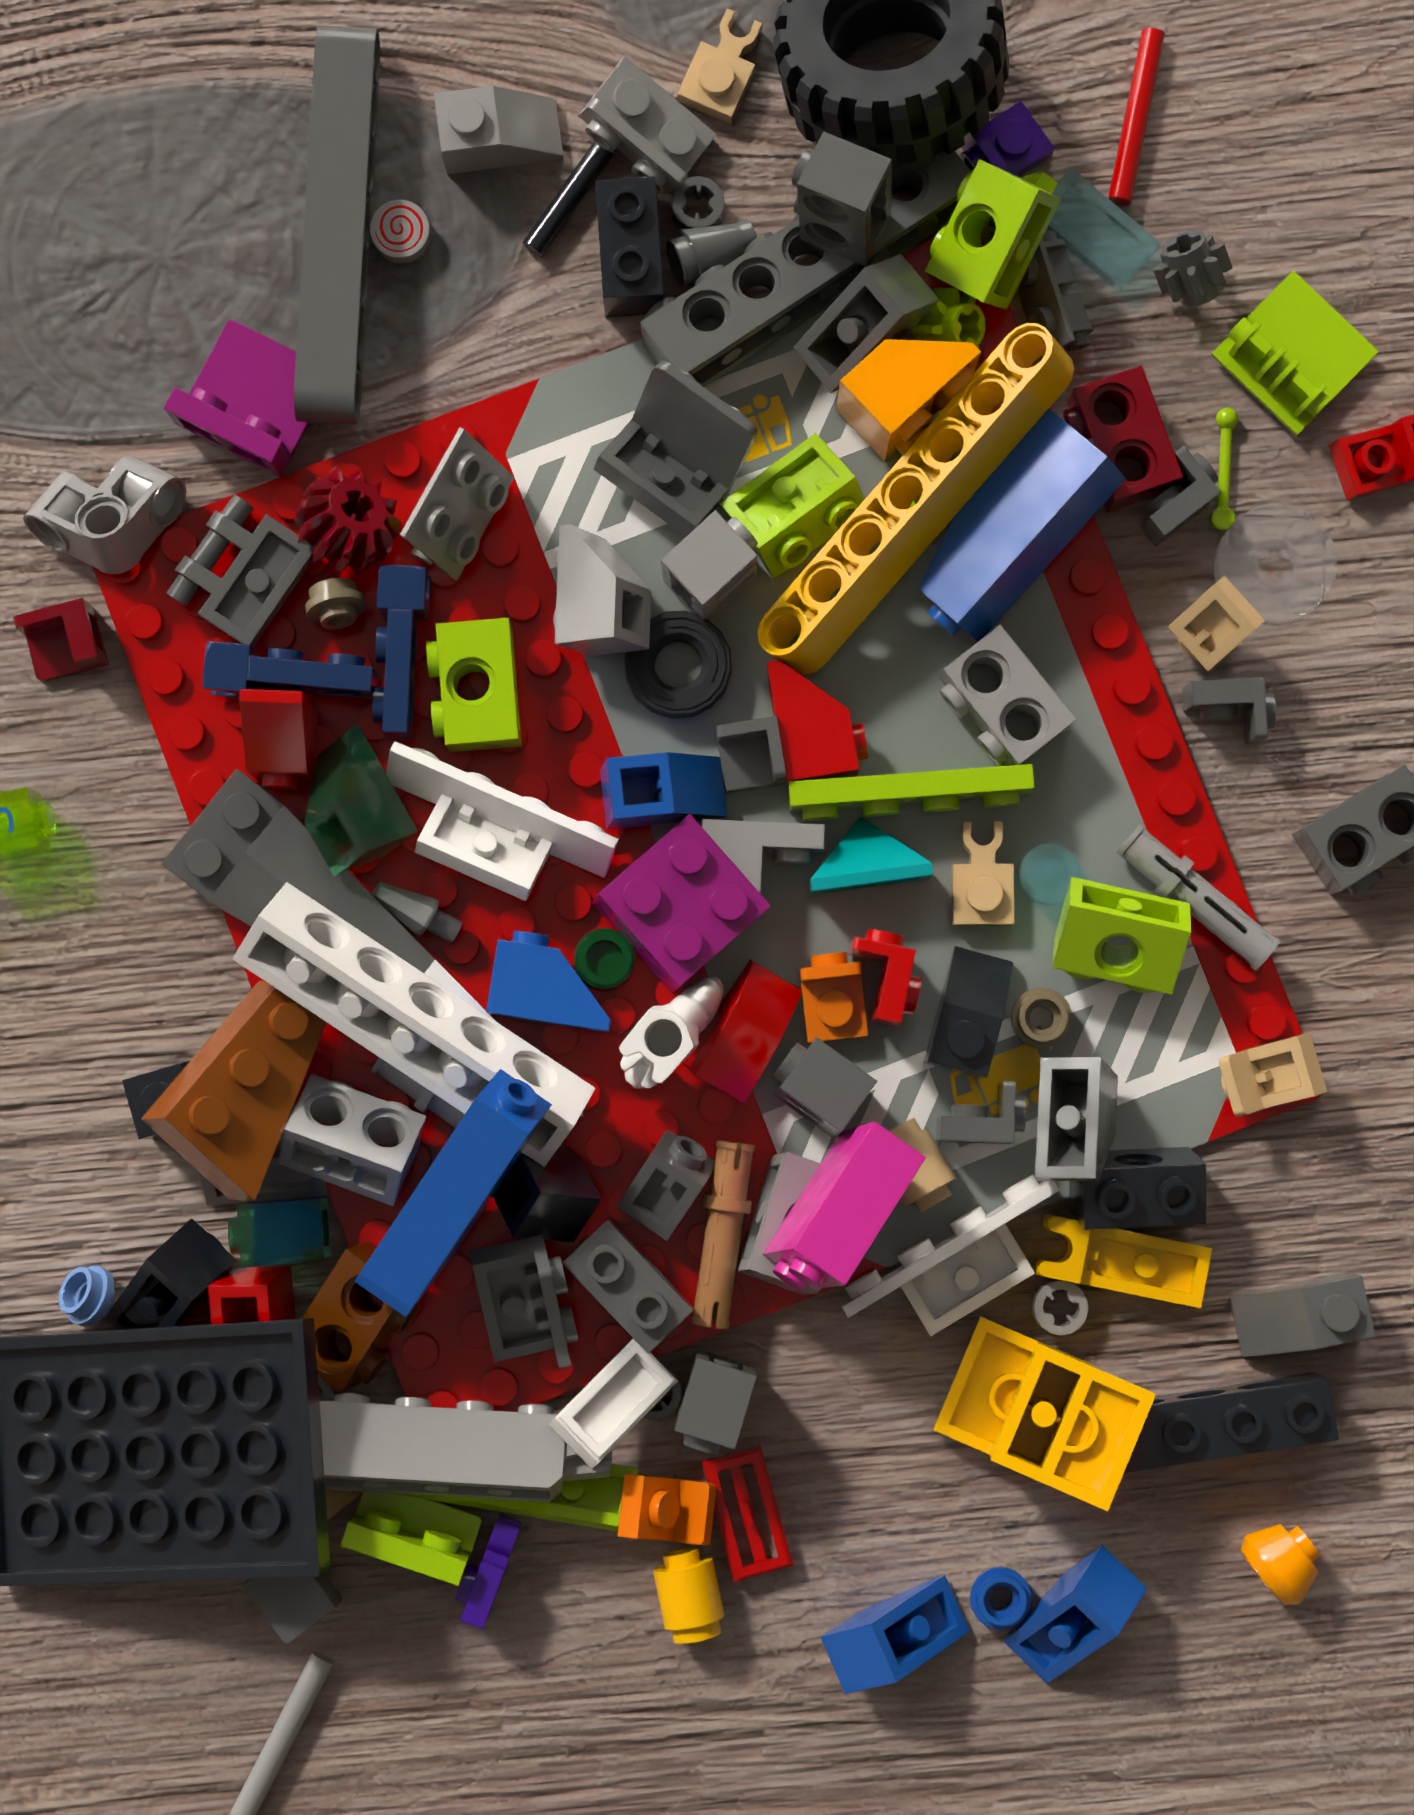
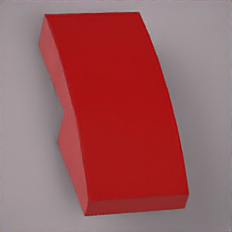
M1414 414L1402 417L1388 426L1339 438L1328 445L1346 501L1414 481Z
M750 959L718 1008L719 1013L722 1015L721 1020L689 1067L694 1076L744 1103L778 1047L802 993L801 989Z

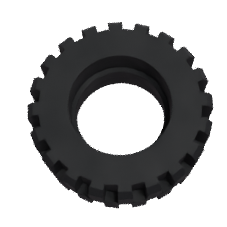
M786 0L778 8L774 22L776 34L773 37V43L789 114L795 118L797 129L806 140L811 142L816 141L818 143L824 131L892 159V170H900V164L915 162L916 167L933 163V155L945 151L947 155H950L965 145L964 136L968 133L976 136L990 121L989 111L994 112L1000 106L1005 94L1004 83L1009 78V56L1002 0ZM900 31L916 32L930 36L940 42L928 55L919 61L899 69L872 71L861 69L845 62L846 58L858 46L886 33Z

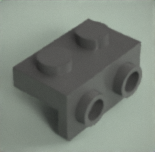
M543 1234L469 1251L494 1362L555 1348L559 1369L571 1366L567 1344L578 1341L571 1305L559 1307L556 1297L557 1295L568 1293L561 1257L548 1259Z

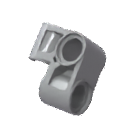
M126 456L113 466L108 477L98 489L87 484L74 474L61 472L24 515L23 521L35 538L52 550L69 554L99 569L101 572L121 574L136 566L143 554L163 530L177 519L184 506L187 491L185 483L181 478L136 457Z

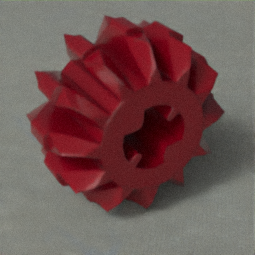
M336 468L327 474L324 479L317 478L315 482L309 484L303 494L304 499L296 509L294 522L302 527L299 531L298 543L311 545L315 548L313 562L325 557L332 562L335 574L345 570L348 565L354 572L360 575L364 570H368L371 564L377 565L380 561L385 560L392 550L391 545L399 534V527L402 522L393 516L396 512L397 500L383 498L380 495L382 481L370 486L364 483L360 469L350 474L347 478Z

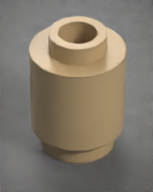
M912 1118L890 1130L889 1132L926 1157L899 1200L904 1209L916 1204L919 1211L923 1213L952 1196L953 1194L947 1185L957 1179L928 1128L921 1130L915 1118Z

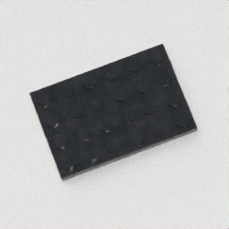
M314 1318L0 1337V1586L319 1577L331 1573Z

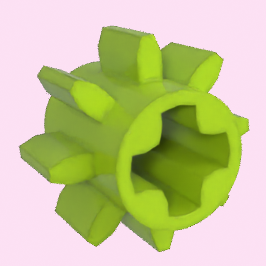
M934 288L933 293L938 297L939 301L911 330L914 340L970 342L979 349V344L985 333V318L982 310L975 305L976 298L968 294H959L957 288Z

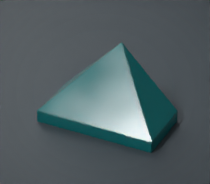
M859 817L810 879V895L930 880L933 876L932 862L862 817Z

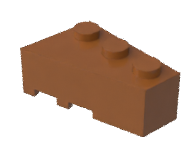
M258 981L141 1120L229 1200L255 1201L327 1022L266 981Z

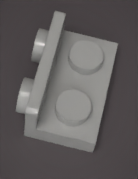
M626 56L619 61L578 115L579 118L588 124L585 131L595 143L609 152H614L615 149H618L634 163L631 170L636 177L655 176L656 191H660L663 187L669 193L684 183L688 177V171L717 135Z

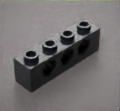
M1312 1372L1156 1396L1124 1473L1339 1440L1329 1378Z

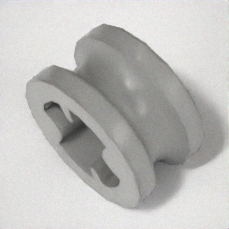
M1058 1279L1048 1280L1040 1285L1034 1292L1030 1304L1032 1316L1036 1323L1047 1332L1056 1335H1067L1080 1329L1086 1321L1089 1310L1087 1298L1083 1291L1071 1282ZM1055 1290H1064L1065 1299L1074 1302L1076 1306L1072 1317L1068 1314L1064 1315L1067 1322L1063 1324H1054V1316L1043 1311L1044 1300L1046 1297L1054 1300L1052 1292Z

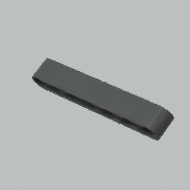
M318 26L316 30L294 379V413L297 422L358 424L380 76V35L378 28Z

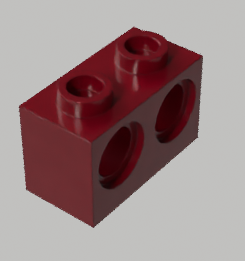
M1142 365L1073 389L1067 401L1069 408L1063 410L1064 421L1104 453L1113 464L1114 460L1120 457H1131L1138 461L1143 469V479L1134 482L1125 480L1104 503L1107 513L1160 495L1172 485H1177L1183 475ZM1100 402L1115 404L1122 412L1123 422L1113 426L1100 422L1094 413V405Z

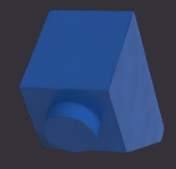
M514 931L512 941L498 939L486 1010L488 1014L610 1033L611 1019L558 948L548 947L550 936Z
M1102 1545L1067 1570L1029 1610L1025 1619L1011 1629L1003 1642L1048 1684L1117 1637L1147 1588Z
M942 1575L857 1612L820 1638L844 1693L849 1694L898 1682L966 1635L970 1630L946 1576Z

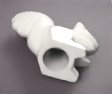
M706 977L695 982L669 1004L651 1007L639 1020L619 1047L624 1055L620 1063L621 1069L625 1071V1080L631 1087L650 1089L658 1083H663L693 1053L699 1045V1033L708 1026L720 1006L724 993L720 979Z

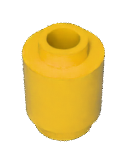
M697 1547L677 1549L663 1554L664 1564L654 1568L653 1574L664 1628L671 1630L673 1642L675 1644L695 1643L721 1634L719 1620L725 1615L713 1557L700 1556Z

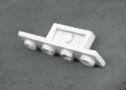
M396 741L390 749L384 782L436 804L417 840L415 853L524 901L527 900L549 854L598 876L606 877L618 839L606 834L596 824L587 821H576L551 810L539 799L521 797L496 786L484 775L475 772L467 773L439 761L435 755L427 750L410 748Z
M1034 1175L1019 1181L1002 1193L1007 1201L1005 1204L988 1214H985L981 1206L973 1209L950 1224L955 1233L935 1246H933L929 1238H926L899 1254L897 1257L902 1266L881 1278L875 1269L849 1284L845 1289L850 1297L840 1303L841 1307L849 1318L901 1287L930 1336L936 1334L1035 1274L1005 1223L1060 1191L1054 1181H1041L1038 1183Z

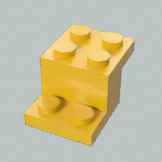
M980 1316L933 1430L989 1454L990 1460L1108 1512L1156 1394L1100 1370L1091 1363Z

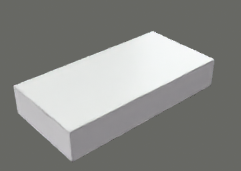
M632 1339L559 1412L549 1425L592 1469L678 1380L651 1353L648 1354Z

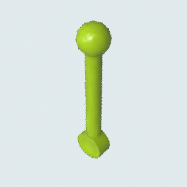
M1229 407L1220 409L1215 418L1217 426L1221 429L1218 488L1221 493L1217 497V509L1212 512L1209 520L1212 528L1220 532L1230 529L1235 522V514L1229 508L1232 430L1238 425L1239 417L1238 413Z

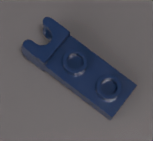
M381 565L378 570L377 608L383 618L388 619L387 627H377L376 662L385 663L384 687L374 688L372 714L374 723H382V732L388 739L412 740L418 620H429L431 576H427L426 567Z
M209 641L205 651L202 687L205 690H211V696L239 699L240 689L303 691L306 694L373 699L374 688L378 687L379 675L373 667L364 666L365 658L356 655L329 654L328 663L304 661L305 653L301 651L271 648L268 649V658L259 657L257 652L248 644Z

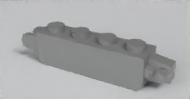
M351 1393L334 1395L333 1401H319L324 1478L327 1490L549 1503L562 1492L563 1481L606 1478L610 1476L612 1450L591 1469L549 1425L557 1416L555 1409L549 1406L528 1404L519 1406L518 1412L493 1411L494 1406L486 1402L462 1401L457 1403L456 1409L432 1407L431 1401L417 1397L398 1398L395 1400V1405L370 1404L369 1397Z

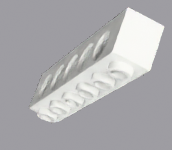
M288 882L285 883L258 915L232 958L464 1114L500 1069L513 1078L527 1083L536 1094L552 1104L522 1150V1153L543 1167L546 1166L572 1130L596 1089Z

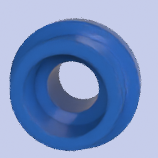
M1002 1566L989 1568L979 1574L971 1586L970 1605L972 1611L981 1623L992 1629L1005 1630L1017 1626L1025 1619L1031 1607V1591L1026 1580L1011 1568ZM999 1586L1006 1587L1011 1592L1009 1603L1002 1608L993 1607L989 1603L990 1592Z

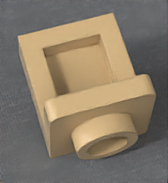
M1310 1033L1249 1048L1219 1059L1222 1073V1088L1231 1103L1236 1117L1328 1092Z

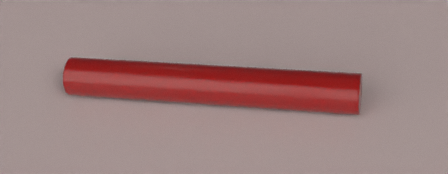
M1147 27L1143 28L1141 32L1108 195V201L1116 205L1127 206L1131 204L1165 37V32L1157 28Z

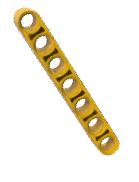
M1026 323L1016 327L1004 338L972 375L973 379L951 399L773 604L759 623L757 633L759 644L765 652L776 660L782 661L800 675H809L821 669L1065 391L1073 378V361L1046 327L1037 323ZM1044 356L1036 366L1031 367L1035 360ZM1003 402L1000 409H998L995 413L990 414L995 406ZM962 449L959 456H957L954 460L949 461L954 453ZM922 495L918 503L909 508L912 501ZM881 541L877 550L869 555L872 547ZM841 587L837 596L829 601L832 593ZM800 633V637L798 638L796 643H794L790 647V643L793 640V638Z

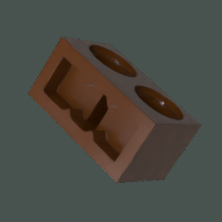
M370 1241L352 1246L344 1251L302 1317L314 1318L318 1376L339 1392L345 1391L361 1382L367 1385L379 1374L389 1357V1354L383 1351L394 1332L400 1335L407 1329L421 1307L417 1303L408 1316L405 1317L386 1303H383L380 1309L370 1302L367 1290L355 1282L377 1248ZM337 1331L343 1332L351 1342L352 1353L350 1358L341 1354L336 1346L335 1337Z

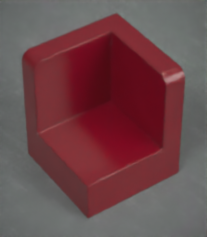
M83 598L13 617L16 629L26 636L35 675L41 682H48L109 665L95 608Z

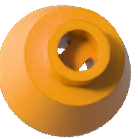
M1281 1524L1248 1533L1243 1538L1240 1551L1272 1594L1283 1605H1299L1319 1573L1312 1562L1321 1556L1304 1532L1298 1526L1287 1532Z

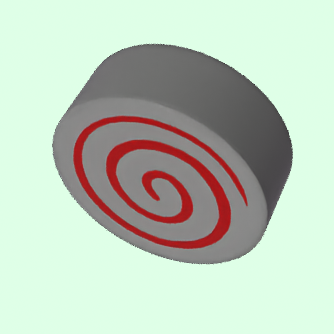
M407 200L389 201L380 206L371 219L370 234L373 244L378 253L388 261L399 264L415 261L425 253L430 244L431 229L427 216L413 202Z

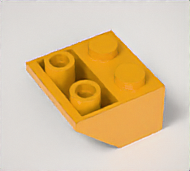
M885 339L840 380L836 410L884 461L896 450L904 455L925 431L933 416L940 410H943L951 399L973 379L972 375L975 373L981 351L970 342Z

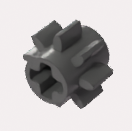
M1192 230L1180 233L1164 244L1160 254L1163 264L1153 268V272L1162 294L1170 293L1173 302L1180 300L1185 306H1199L1212 301L1222 292L1223 285L1226 283L1223 273L1233 269L1224 243L1216 244L1213 235L1206 237L1203 232Z

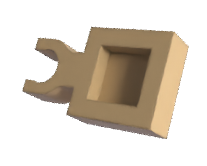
M727 8L720 23V43L718 48L705 42H700L677 93V100L686 106L731 125L755 73V64L742 59V57L755 48L762 33V23L755 20L747 36L735 37L729 31L735 20V11Z
M994 821L992 823L993 839L990 844L984 846L978 845L973 841L971 836L972 822H962L961 840L964 849L969 854V864H953L951 866L952 926L1014 925V864L995 863V853L1003 840V821Z

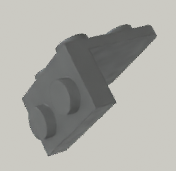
M660 361L651 371L632 419L598 456L593 470L684 536H688L728 496L755 441L758 430L754 423L747 419L739 409L728 405L700 385L689 373L679 370L667 361Z

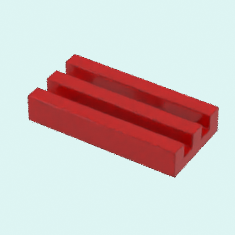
M761 1444L740 1452L728 1453L715 1459L703 1460L702 1465L707 1483H713L716 1486L714 1509L734 1582L793 1566ZM753 1462L778 1556L769 1559L765 1555L741 1465ZM726 1469L730 1470L755 1562L744 1566L718 1475L719 1471Z

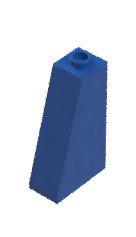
M1048 409L955 515L918 586V589L935 603L927 613L953 637L963 628L977 642L980 641L1126 478L1104 453L1052 410Z
M500 1069L475 1098L355 1282L407 1317L457 1253L552 1104L536 1094L527 1083L513 1078Z

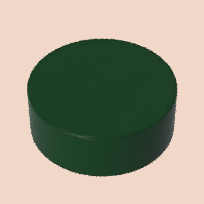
M608 928L596 929L587 933L579 941L574 954L575 970L583 983L601 991L612 990L624 984L630 977L635 963V953L631 943L622 933Z

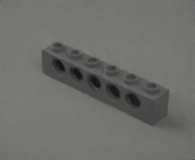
M945 151L933 155V163L916 167L915 162L900 164V170H892L891 218L867 266L900 254L905 256L937 235L943 227L947 226L958 204L957 192L964 177L970 172V169L956 151L950 155H947ZM901 190H909L916 193L918 197L911 201H899L893 198L892 195ZM796 214L793 222L777 233H764L754 239L747 246L742 256L725 267L723 265H716L705 271L697 279L695 286L676 299L668 297L656 303L648 311L645 319L640 322L644 347L657 364L660 361H667L679 370L689 373L700 385L706 387L832 304L867 266L801 240L799 215ZM803 254H813L821 259L812 266H800L793 262L796 257ZM754 286H764L771 290L769 295L761 299H752L744 295L746 290ZM705 318H715L722 322L720 327L709 332L700 331L694 327L700 320Z

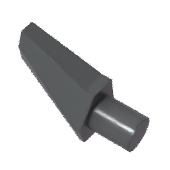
M383 882L377 883L371 893L388 912L420 936L427 930L439 938L452 943L461 928L462 922L439 910V901L434 898Z

